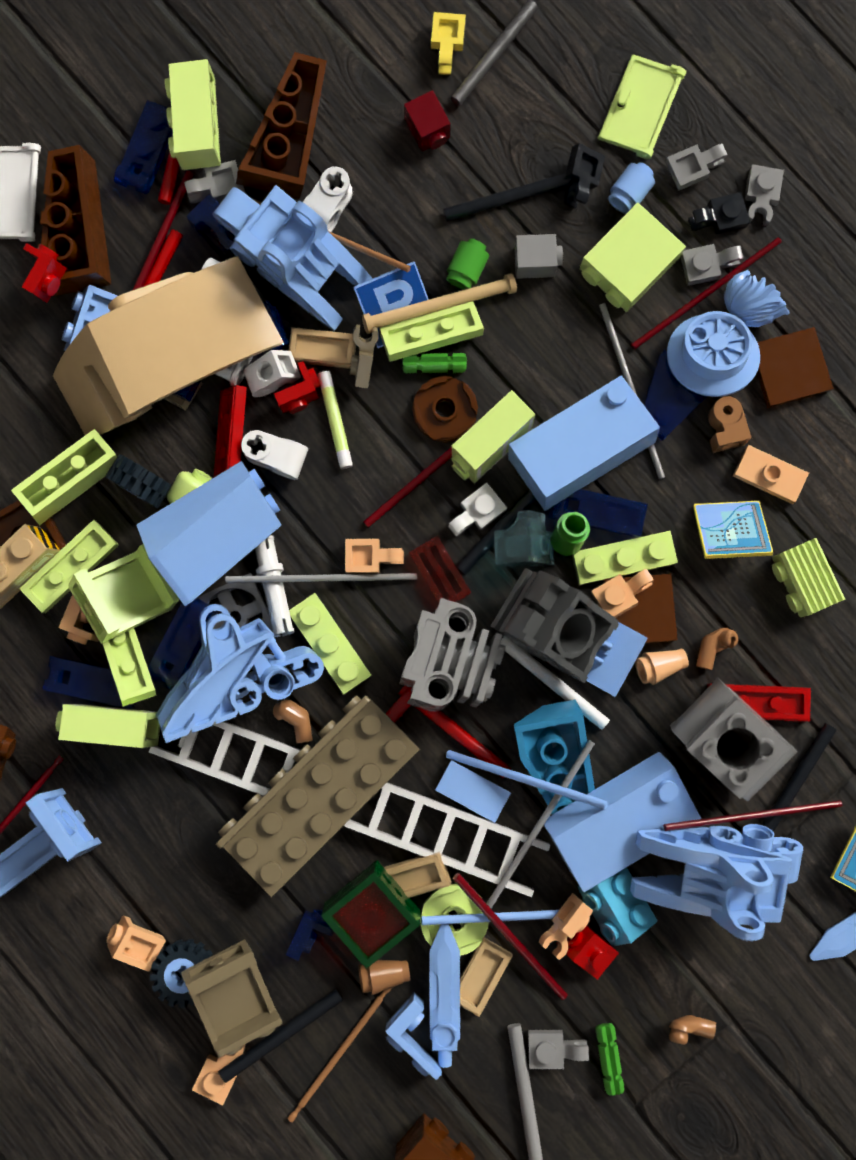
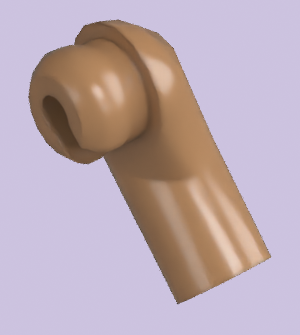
M719 628L705 635L701 641L696 667L713 670L716 653L735 647L738 643L737 633L729 628Z
M282 700L274 705V717L277 720L283 719L294 726L296 744L313 741L309 713L306 709L292 700Z
M685 1015L671 1021L669 1039L672 1042L683 1045L688 1042V1033L713 1039L716 1032V1022L692 1015Z

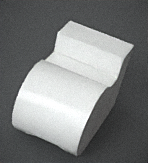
M270 350L243 370L253 397L271 394L286 383L292 384L301 378L291 351Z

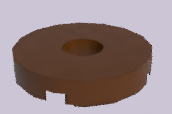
M441 376L432 378L420 387L415 396L412 410L415 424L422 434L433 441L447 443L458 440L475 424L478 404L476 395L468 384L458 379H453V377ZM448 401L452 403L455 408L454 413L449 417L438 415L436 406L440 402Z

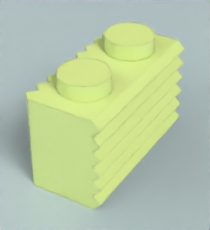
M817 538L772 557L775 562L772 564L773 573L779 582L784 581V585L789 592L786 595L787 603L794 613L798 612L800 617L809 616L845 600Z

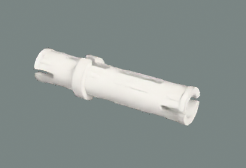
M270 535L255 548L259 565L256 569L257 576L281 575L282 571H284L282 563L278 562L274 536ZM262 582L274 637H280V634L282 636L293 634L295 631L292 626L283 582Z

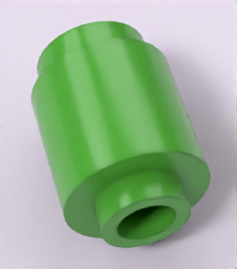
M469 238L468 242L460 241L447 268L449 274L446 280L462 290L476 285L489 258V254L485 251L486 246Z
M579 512L565 513L559 518L550 536L551 545L557 553L571 556L581 550L590 533V525L587 518Z

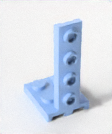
M63 788L37 794L26 802L31 810L29 811V816L37 827L0 854V898L57 855L61 858L65 857L69 861L92 851L102 843L98 837L94 839L83 823L86 820L79 810L74 811L64 797L66 792Z

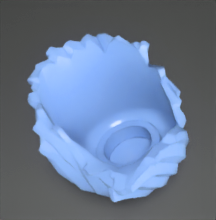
M746 270L734 275L728 282L724 293L726 308L730 314L741 319L747 327H760L770 324L774 319L790 313L785 301L780 297L781 293L776 290L775 285L765 286V277H762L758 282L756 276H750V271Z

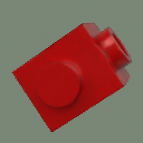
M26 243L23 249L35 257L37 261L22 288L48 303L51 296L58 291L61 283L60 280L67 268L57 261L59 255L42 244L36 249Z
M304 361L297 363L304 381L274 393L282 413L287 411L291 414L300 412L308 407L307 403L319 398L315 389L321 386L314 368L307 370Z
M588 926L581 932L576 933L572 939L569 936L567 938L568 951L566 955L597 980L619 954L613 946Z

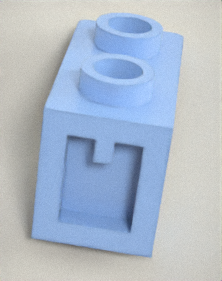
M414 992L387 1021L385 1032L388 1036L386 1039L397 1051L402 1052L405 1050L413 1058V1066L423 1076L427 1077L430 1074L437 1080L442 1075L438 1062L405 1031L406 1029L410 1032L413 1031L425 1016L422 1013L424 1001Z

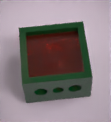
M376 860L325 902L321 917L367 969L420 926L421 910L405 895L404 890L386 872L380 862Z

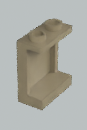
M245 939L181 972L218 1057L238 1052L244 1044L257 1037L262 1038L270 1035L276 1027L282 1024V1020L276 1011L257 967L254 954Z

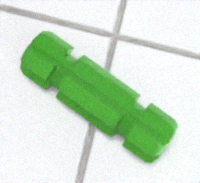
M448 353L421 354V357H417L416 354L403 358V371L405 373H417V370H422V373H448V370H453V373H463L467 369V357L464 353H453V356H448Z
M612 1023L599 1024L595 1029L597 1040L600 1042L598 1049L603 1076H606L603 1078L607 1095H619L624 1093L625 1089L623 1078L620 1075L622 1070L618 1045L614 1042L617 1040L615 1027Z

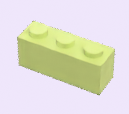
M208 59L169 64V78H165V89L168 99H171V107L166 110L169 127L173 128V137L168 138L171 157L177 158L182 170L221 166L215 77Z
M93 429L11 491L35 521L41 525L103 479L117 456L100 434Z

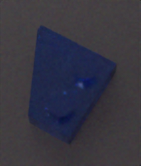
M666 350L662 351L658 356L657 366L643 404L660 426L657 437L662 441L707 397L687 389L674 377L668 365Z

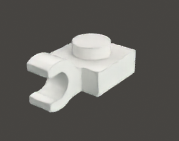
M485 483L461 502L460 505L465 512L453 519L448 527L456 537L473 523L482 530L504 513L507 507L488 483Z

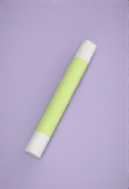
M323 371L318 373V378L321 384L320 387L340 469L350 468L353 464L331 372Z

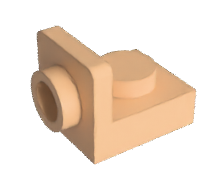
M72 594L58 628L67 631L68 635L66 638L84 645H86L88 640L98 642L99 639L95 633L83 629L84 624L89 622Z
M123 915L119 923H115L111 927L106 942L112 958L150 972L152 964L157 959L166 940L160 934L133 924L129 917Z

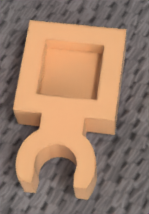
M245 1044L241 1050L232 1055H224L217 1058L209 1054L192 1091L223 1105L237 1076L224 1083L218 1071L242 1055L245 1050Z

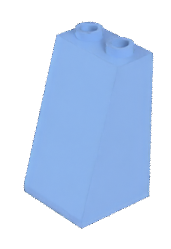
M242 461L136 524L148 558L184 606L195 600L281 526L276 516V513L281 511L271 494L264 496L260 489L265 487L256 470L253 469L248 472Z

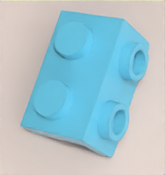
M627 867L584 893L580 886H578L583 902L593 910L592 914L600 926L601 934L611 946L632 943L658 922L647 901L635 898L631 894L632 876Z

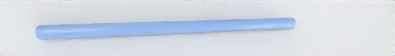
M448 750L446 753V758L604 810L608 805L606 800L451 750Z
M559 910L501 912L495 914L502 921L553 919ZM483 913L421 916V925L491 922Z

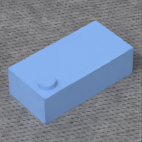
M621 375L509 443L508 459L544 511L656 443L660 426Z
M657 752L587 794L608 801L605 810L576 800L549 816L544 826L569 871L584 893L649 854L639 850L636 845L638 830H663L664 824L698 820L701 817L675 767L660 752Z

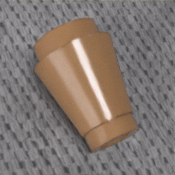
M377 960L367 969L362 964L358 965L362 993L371 992V995L403 984V982L410 981L407 960Z

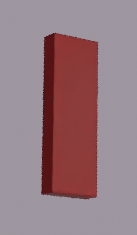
M234 385L220 392L214 477L241 462L247 387Z
M726 684L764 720L810 722L811 688Z

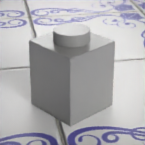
M556 234L516 235L514 246L516 279L555 277L557 266H562L563 249L562 245L557 246Z

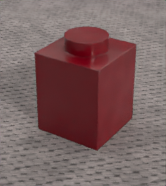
M433 90L404 104V119L422 152L429 148L437 149L447 142L450 138L451 123Z

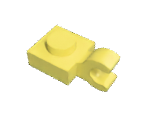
M434 12L431 49L440 50L438 74L451 75L453 51L463 52L466 15Z

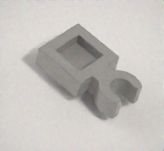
M751 165L744 197L745 201L753 202L747 211L750 223L754 218L755 212L763 215V226H767L771 221L773 210L770 205L776 206L779 202L784 170Z

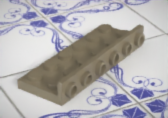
M368 695L362 700L355 696L342 709L346 715L337 724L331 720L318 733L322 739L313 748L307 744L295 755L293 759L297 764L288 773L282 769L268 782L272 789L263 797L257 793L243 807L247 813L238 822L232 818L218 832L222 838L216 845L220 849L224 847L270 897L420 750Z

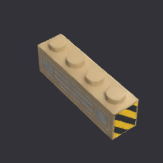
M24 524L0 547V609L20 591L19 588L60 551V548L41 527Z

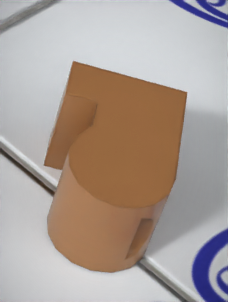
M724 396L718 399L708 414V421L717 432L709 440L713 453L744 446L751 439L741 403L731 396Z

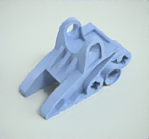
M277 185L274 186L260 205L243 191L233 187L213 212L214 218L236 236L234 243L230 247L232 253L248 266H258L257 271L263 278L333 332L343 321V318L318 293L334 270L337 271L354 286L373 279L348 250L328 232L326 223L314 210L301 201L296 202Z
M212 604L205 607L199 617L202 647L191 667L168 693L156 716L165 742L168 743L188 735L190 730L194 733L212 726L214 721L218 724L236 717L238 712L242 715L256 709L261 702L262 693H266L272 699H285L290 696L294 689L317 681L324 670L323 662L312 649L306 646H299L282 652L276 643L273 632L260 618L239 628L237 622L231 617L225 607ZM210 612H222L211 617L206 625V617ZM224 621L220 628L213 629L217 622ZM267 646L270 648L274 655H263L262 652ZM308 659V668L306 670H302L301 667H303V660ZM286 665H290V671L293 673V675L285 667ZM254 690V695H249L251 700L243 703L240 698Z
M759 824L745 825L742 829V834L738 830L727 826L692 827L664 831V829L638 830L636 845L639 850L685 863L684 874L679 876L662 875L657 876V878L654 876L632 877L630 892L633 897L655 905L709 916L722 928L739 939L747 941L760 940L764 935V922H781L787 884L795 883L798 880L804 847L794 839L774 837L771 829ZM740 925H749L753 929H747Z

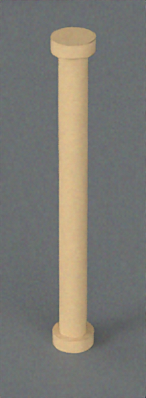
M510 273L504 275V279L387 312L372 316L369 313L363 314V325L366 333L371 334L373 327L380 328L504 292L513 294L517 292L516 280L514 275Z

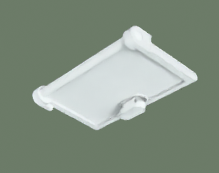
M22 143V146H0V239H19L21 242L35 241L34 220L38 156L41 153V146L38 144Z

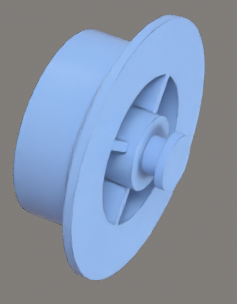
M712 311L689 318L675 329L668 343L667 361L674 377L687 389L704 396L722 397L742 390L753 380L760 364V349L756 338L741 319L727 312Z

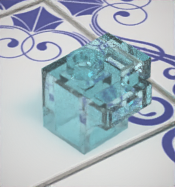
M531 510L518 511L516 521L510 528L494 531L496 565L508 567L554 565V549L550 542L552 532L546 531L545 514Z

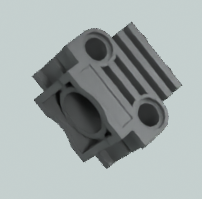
M525 568L490 627L529 654L546 661L563 673L585 683L599 648L611 636L612 632L617 629L619 621L596 605L580 590L569 586L560 578L543 571H538L537 573Z

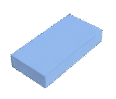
M453 760L448 764L435 789L437 792L494 823L511 794L506 789Z

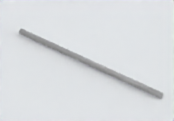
M602 303L599 306L624 379L636 394L605 303ZM653 444L648 449L658 478L663 479L665 475Z
M417 573L225 576V583L417 580Z
M591 740L587 742L560 786L565 788L569 786L593 748L594 742ZM555 794L497 885L486 903L490 908L493 907L561 799V795Z

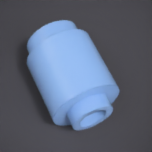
M641 162L638 164L630 163L610 189L611 194L608 197L610 204L625 214L637 202L640 204L655 184L651 168Z

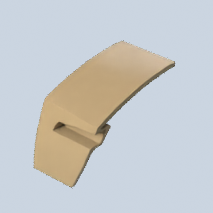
M236 256L195 273L185 272L117 296L108 304L110 312L87 323L62 355L53 377L84 434H88L93 429L99 434H104L137 419L152 409V404L225 368L282 345L283 340L241 260Z

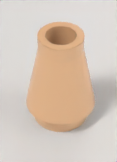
M681 648L672 651L645 652L642 654V657L636 659L635 666L643 684L651 683L655 685L681 669L688 668L689 661L686 652Z

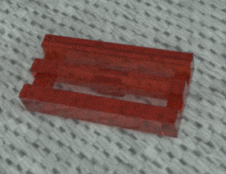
M438 536L409 552L438 604L443 596L419 557V554L423 552L450 596L447 600L458 602L471 594ZM433 546L437 548L460 587L461 591L459 593H455L432 554L430 548Z

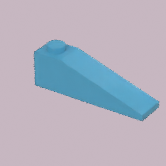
M576 699L543 705L514 724L519 757L530 776L560 786L587 744L584 717ZM589 754L567 787L568 789L584 794L595 790ZM537 788L548 805L555 793ZM562 796L552 811V815L576 800Z

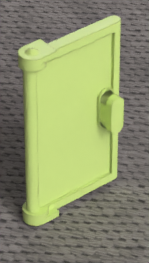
M631 55L598 139L636 152L638 157L651 159L654 153V146L680 82L685 77L686 70L674 64L669 67L637 55Z

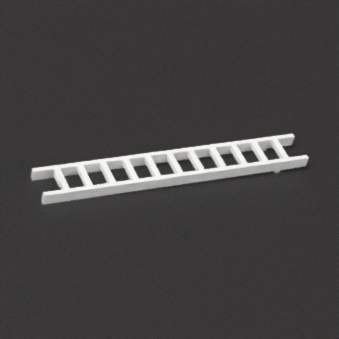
M214 721L213 723L214 726L225 731L211 766L189 758L199 731L192 733V730H190L188 735L181 737L178 747H182L180 754L158 746L150 747L149 753L263 796L270 789L251 781L265 745L288 753L282 768L287 773L293 768L295 763L293 758L300 751L298 748L226 721L218 724ZM234 733L256 741L243 778L220 770ZM388 782L381 788L382 792L369 826L351 819L344 825L347 828L424 857L440 852L443 864L495 884H499L511 865L519 842L525 843L529 836ZM391 792L415 801L402 839L377 830ZM423 805L447 813L434 851L410 842ZM455 817L479 825L466 863L442 854ZM487 829L511 837L498 875L474 866ZM537 838L532 843V846L546 851L550 848L549 843ZM509 880L505 886L529 897H532L534 893L533 888Z

